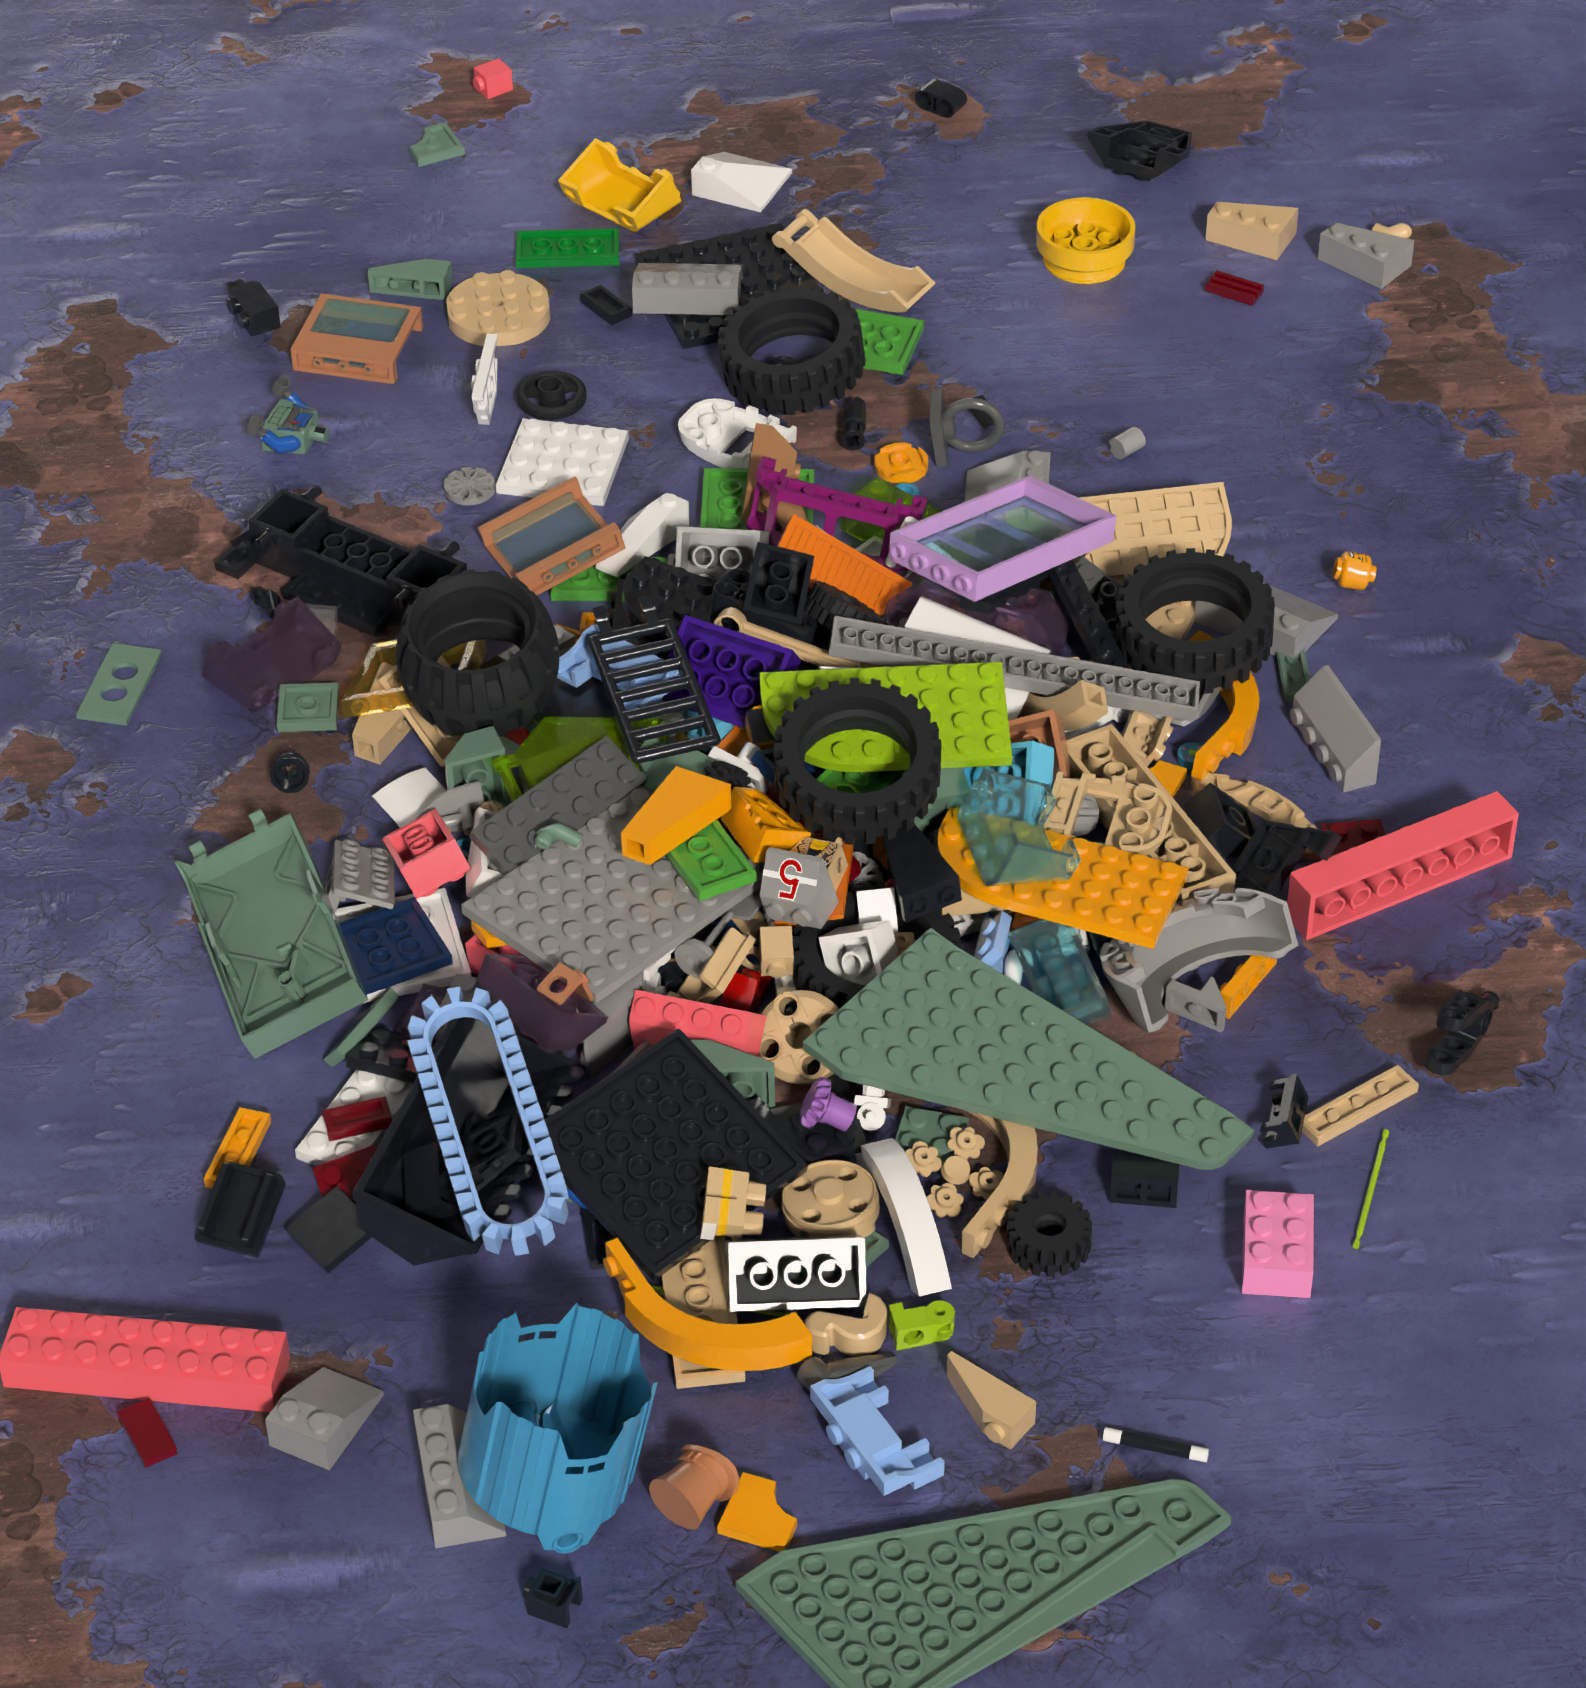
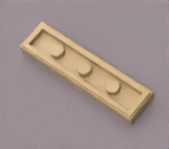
M1397 1064L1306 1114L1302 1133L1318 1147L1418 1092L1419 1083Z

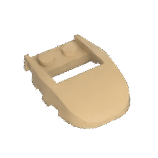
M1057 772L1040 826L1041 829L1053 830L1076 838V836L1072 835L1084 795L1117 802L1105 844H1097L1113 846L1120 850L1148 856L1164 841L1172 817V804L1162 790L1145 783L1137 786L1126 782V777L1113 775L1112 779L1096 778V774L1082 773L1081 779L1064 778V772Z

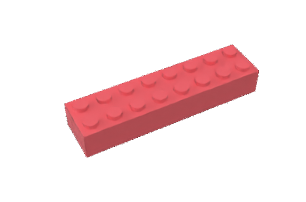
M1496 791L1438 815L1428 817L1423 821L1403 827L1390 834L1377 837L1357 847H1352L1329 857L1327 861L1323 859L1306 867L1299 868L1290 873L1287 904L1293 926L1305 940H1308L1512 858L1519 813Z
M16 1307L0 1352V1373L3 1386L10 1388L136 1400L149 1398L151 1401L271 1412L280 1398L290 1362V1353L286 1332Z

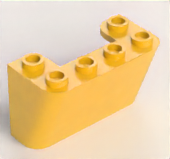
M595 138L558 180L567 198L633 232H638L681 203L680 192L677 190L673 181L674 177L666 169H655L651 174L652 176L648 177L637 168H630L622 164L616 154L617 149L610 142L604 143Z

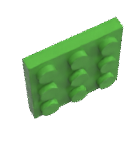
M856 309L858 319H860L866 359L863 369L903 375L924 331L925 320Z

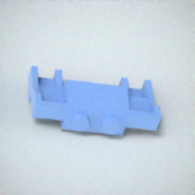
M595 625L583 631L576 644L559 658L557 678L576 688L591 677L601 680L588 645V638L599 634ZM624 640L601 646L604 653L634 647L635 645ZM653 654L609 664L611 672L664 660ZM679 669L616 683V686L619 690L623 691L681 678L682 673ZM668 693L623 704L626 711L663 703L662 697Z
M871 1366L843 1378L824 1379L811 1385L810 1399L828 1422L826 1432L833 1445H839L843 1450L850 1468L853 1470L857 1469L864 1480L870 1478L883 1496L908 1484L915 1490L944 1476L945 1462L941 1457L937 1459L932 1457L929 1453V1441L926 1438L902 1449V1440L877 1409L888 1403L889 1390L885 1385L880 1388L874 1382V1370Z

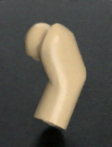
M1376 223L1372 231L1407 239L1412 234L1411 227L1405 223L1391 227Z

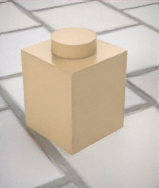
M792 926L760 927L761 976L779 978L793 975Z

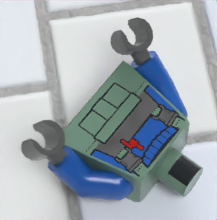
M281 375L278 381L274 382L272 392L276 396H284L286 399L280 398L266 420L258 414H253L246 426V431L251 436L260 435L263 451H272L279 454L307 453L314 441L327 443L330 436V428L319 425V416L316 409L310 408L295 392L292 393L289 390L291 381L285 375Z

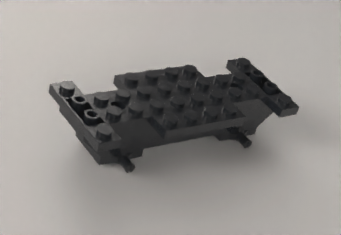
M313 484L303 494L293 493L282 488L248 520V525L231 541L232 546L215 561L217 571L238 580L255 563L290 577L293 580L282 590L283 599L373 637H376L391 621L400 624L407 607L413 604L416 595L424 587H430L436 583L437 579L448 575L450 577L467 570L466 563L452 557L460 550V546L456 541L451 540L443 550L430 549L420 544L413 550L330 516L328 507L315 501L322 494V489L318 485L316 486V484ZM469 642L449 649L442 654L443 658L449 664Z

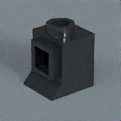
M542 1568L536 1578L530 1577L524 1588L523 1597L526 1598L528 1615L568 1628L570 1624V1603L580 1606L583 1601L581 1576L571 1579Z

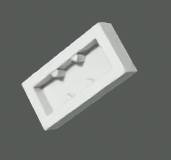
M747 742L737 757L716 746L708 754L709 757L717 761H725L745 770L748 773L746 777L751 778L752 782L747 786L757 788L763 793L768 789V779L760 773L759 768L753 766L754 763L751 761L755 752L760 750L753 743Z

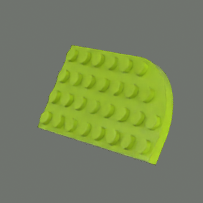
M1002 662L759 672L762 713L774 738L777 726H782V715L786 710L794 711L793 702L801 696L805 700L809 698L810 689L816 686L821 690L829 688V682L838 680L839 685L850 684V678H859V683L871 684V679L881 681V687L889 689L892 684L900 687L901 695L907 697L909 694H912L918 699L919 709L926 706L930 711V723L936 722L939 728V739H941L942 745L941 768L1012 765V749ZM860 729L844 730L822 738L807 751L804 760L811 765L840 772L909 770L910 756L899 743L881 733Z

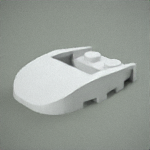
M714 398L699 401L690 407L678 422L679 434L683 444L700 458L721 468H748L752 442L741 453L734 452L732 455L724 452L746 430L754 433L756 423L772 425L789 444L791 442L795 443L797 437L796 426L792 425L790 428L781 426L780 419L771 414L767 418L759 414L756 407L748 405L746 409L735 407V402L725 399Z

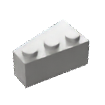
M1335 222L1320 234L1318 260L1382 289L1412 266L1414 240Z

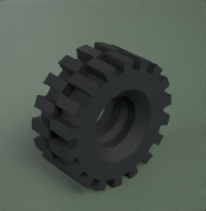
M821 581L815 582L806 598L804 611L809 616L818 620L822 625H826L829 629H832L834 616L877 623L880 618L873 609L868 608L866 604L858 601L857 598Z
M1044 1191L1037 1192V1198L1033 1199L1031 1195L1025 1196L1024 1204L1018 1201L1014 1205V1211L1010 1210L1007 1221L1008 1254L1012 1253L1011 1259L1015 1264L1020 1262L1022 1270L1027 1271L1029 1268H1032L1033 1275L1040 1276L1041 1271L1047 1272V1277H1054L1055 1272L1060 1271L1061 1276L1068 1275L1070 1267L1076 1271L1080 1268V1261L1086 1262L1091 1249L1092 1220H1090L1088 1210H1083V1204L1080 1201L1072 1203V1196L1065 1194L1064 1198H1059V1192L1051 1191V1196H1045ZM1044 1228H1053L1061 1233L1055 1236H1046L1037 1231Z

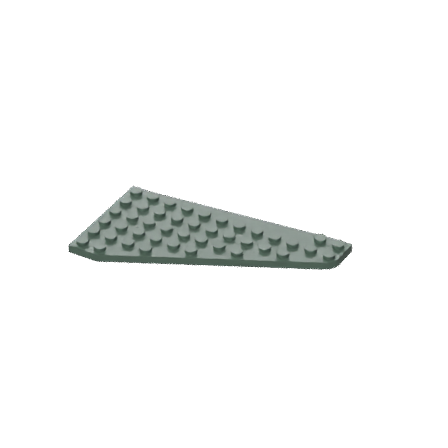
M932 928L927 930L803 1041V1050L843 1080L1200 1170H1213L1224 1166L1253 1138L1255 1131L1228 1110L955 946Z
M1171 1479L783 1550L736 1580V1590L831 1688H951L1204 1545L1231 1526L1232 1517L1194 1483Z

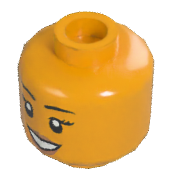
M1346 551L1341 557H1336L1333 579L1337 580L1341 588L1361 591L1366 589L1369 582H1374L1377 568L1372 565L1369 555Z

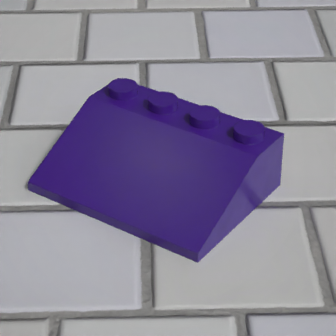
M687 615L684 616L678 631L712 718L746 729V711L761 705L759 672L797 671L801 659L792 649ZM673 650L670 651L667 660L675 658ZM687 688L669 692L662 697L663 702L690 697L691 695ZM696 708L688 709L689 711L697 713Z

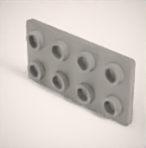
M335 840L333 859L325 881V889L334 912L337 910L339 901L345 902L346 898L393 909L395 904L394 860L387 850L378 847L373 849L362 847L353 840Z

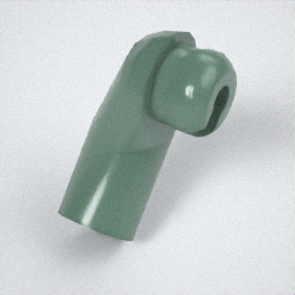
M557 822L541 827L536 832L535 844L540 849H548L551 843L561 840L576 848L583 834Z

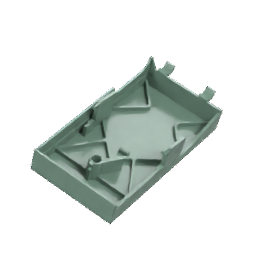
M261 809L249 814L255 832L209 856L200 840L188 846L195 863L188 864L178 860L174 861L185 881L200 921L198 927L240 1039L254 1059L368 1000L305 835L290 813L268 824Z

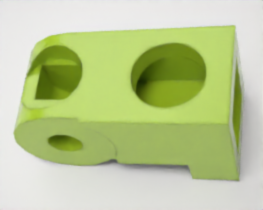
M933 1301L926 1307L921 1306L904 1309L902 1302L890 1304L888 1307L887 1325L896 1351L948 1340L953 1335L955 1309L946 1301Z

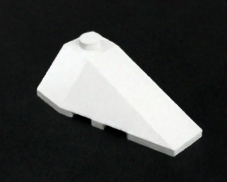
M665 493L629 518L620 530L626 549L597 563L596 569L618 578L636 566L644 556L649 557L677 538V526L689 527V501L679 498L674 494Z

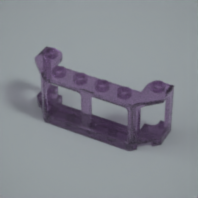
M912 572L904 577L913 583L912 586L893 595L886 603L882 622L884 625L898 627L901 619L907 618L908 621L919 598L923 596L1051 650V655L1061 656L1064 651L1070 626L1047 590L1040 588L1031 589L1029 593L1017 599L1014 597L1007 599V603L1010 605L1006 604L996 608L995 611L989 614L959 608L962 595L916 572Z

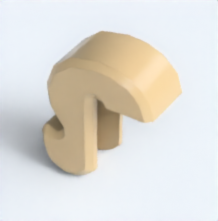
M869 1293L863 1318L823 1311L811 1313L805 1320V1326L812 1334V1351L826 1355L830 1352V1346H835L843 1354L852 1357L871 1355L880 1349L887 1333V1309L885 1303L879 1296Z

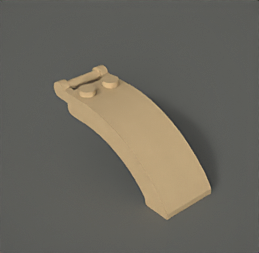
M807 209L800 211L790 225L783 231H778L772 237L776 247L783 248L823 285L837 294L866 307L888 312H906L935 285V282L919 266L915 268L903 267L870 254L845 236L828 218L822 217L818 220ZM803 226H807L810 229L799 240L794 241L791 239Z

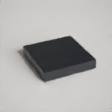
M338 1187L334 1188L285 1229L287 1234L327 1273L331 1272L372 1238L356 1226V1205Z

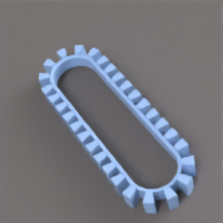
M460 986L448 988L450 1004L440 1008L431 995L421 1003L426 1020L413 1015L410 1019L408 1030L411 1040H407L414 1066L467 1233L473 1241L482 1235L485 1249L499 1255L503 1239L511 1240L515 1256L529 1254L526 1237L536 1233L544 1246L555 1238L553 1225L548 1220L549 1218L565 1225L569 1214L566 1199H569L565 1180L560 1170V1165L549 1137L511 1018H509L508 1009L501 1000L492 1006L488 991L476 988L472 1002H464ZM462 1017L475 1018L484 1022L493 1033L545 1192V1198L539 1211L524 1222L516 1224L496 1222L488 1217L481 1207L431 1048L434 1034L442 1025L450 1020Z

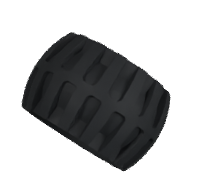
M466 570L462 571L461 574L450 577L446 575L437 579L435 584L428 588L424 587L416 595L413 604L407 607L400 623L396 643V663L403 689L417 712L432 726L435 724L443 733L453 737L455 735L463 736L464 733L494 726L498 736L502 737L507 735V732L518 727L520 729L530 723L536 713H540L545 707L555 686L559 670L558 637L546 607L533 591H530L523 582L514 577L511 579L503 576L501 572ZM476 640L506 641L515 644L520 649L512 658L505 662L479 670H455L437 663L439 657L449 649Z

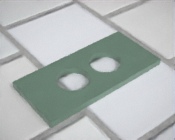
M112 643L76 714L77 719L127 726L162 656V650ZM122 667H132L138 671L134 677L125 680L117 679L113 676V673ZM114 688L123 689L127 692L126 696L118 701H107L102 698L104 692Z

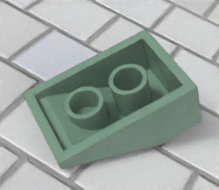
M709 1039L691 1040L747 1101L761 1097L769 1109L775 1108L774 1062Z

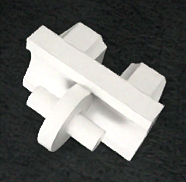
M863 1085L862 1096L855 1095L854 1104L861 1105L857 1113V1119L860 1120L861 1126L869 1131L882 1127L886 1119L883 1108H891V1099L885 1098V1090Z

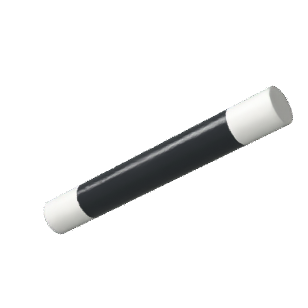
M1105 1427L1103 1433V1441L1205 1463L1208 1461L1209 1449L1108 1427Z

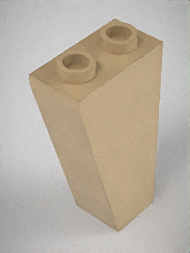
M384 662L379 667L352 733L355 756L379 765L413 728L379 681L383 675L394 667Z

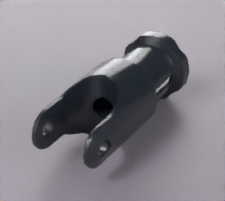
M860 397L854 398V404L850 409H845L842 416L843 434L841 442L842 446L850 451L859 450L865 444L863 433L866 430V403Z

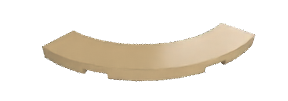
M1209 773L1202 781L1191 777L1193 796L1206 785L1212 783L1249 808L1250 812L1267 821L1292 824L1295 827L1316 828L1315 825H1312L1304 817L1305 813L1298 806L1268 787L1250 780L1247 783L1232 780L1230 775ZM1307 848L1300 860H1323V858Z

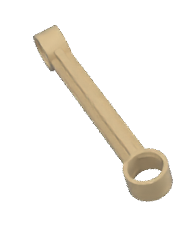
M725 608L714 622L715 625L724 627L721 619L724 617L732 618L739 625V631L736 632L792 649L801 660L818 666L883 667L882 665L828 656V650L747 622L745 615L736 608Z

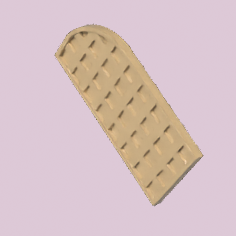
M1224 482L1080 498L1116 515L1113 542L1086 553L1085 558L1121 586H1123V579L1126 575L1134 576V567L1140 563L1146 566L1150 557L1157 555L1159 558L1166 556L1167 551L1176 550L1177 554L1186 553V548H1195V552L1206 553V549L1215 550V555L1224 556L1231 537L1232 518ZM1024 508L1002 516L1004 526L1037 540H1054L1072 532ZM1044 579L1041 581L1040 587L1031 589L1029 593L1019 597L1021 611L1043 609L1047 595L1054 588L1052 581Z

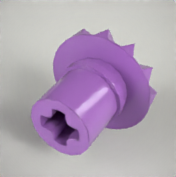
M820 1077L812 1083L810 1090L807 1091L802 1108L800 1109L799 1121L802 1126L808 1129L812 1128L818 1121L845 1132L855 1117L857 1105L835 1096V1093L831 1092V1081Z

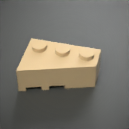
M1217 202L1207 215L1205 240L1278 260L1296 235L1299 208Z

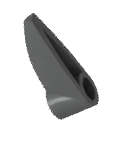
M897 1355L857 1356L826 1364L820 1358L812 1357L801 1365L797 1373V1379L810 1391V1386L821 1380L843 1378L869 1366L874 1370V1378L897 1364Z

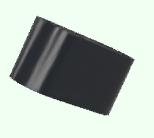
M933 79L917 91L915 101L923 110L950 118L965 106L967 96L961 88Z

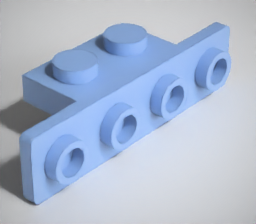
M1001 911L997 916L988 912L983 919L974 957L998 972L1003 973L1010 939L1007 937L1012 917L1004 911Z

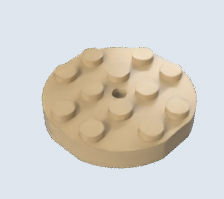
M511 270L493 274L477 273L474 277L454 287L446 299L450 330L460 339L479 346H484L487 333L498 334L496 346L516 345L526 342L539 335L550 321L549 299L545 287L538 281L521 274H516Z

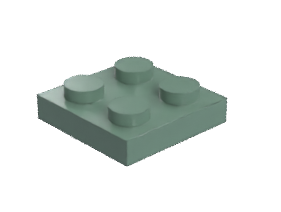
M339 682L280 684L276 723L277 731L337 730Z
M906 1106L895 1141L899 1143L905 1152L908 1149H912L915 1142H925L928 1148L935 1147L938 1150L937 1157L941 1159L943 1164L949 1157L954 1156V1151L949 1150L947 1147L951 1130L955 1127L962 1128L963 1130L969 1127L970 1118Z

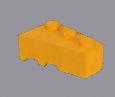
M734 787L731 793L732 808L721 817L722 822L753 863H765L766 851L769 847L790 851L802 838H810L811 833L805 830L801 823L795 822L787 812L757 788Z

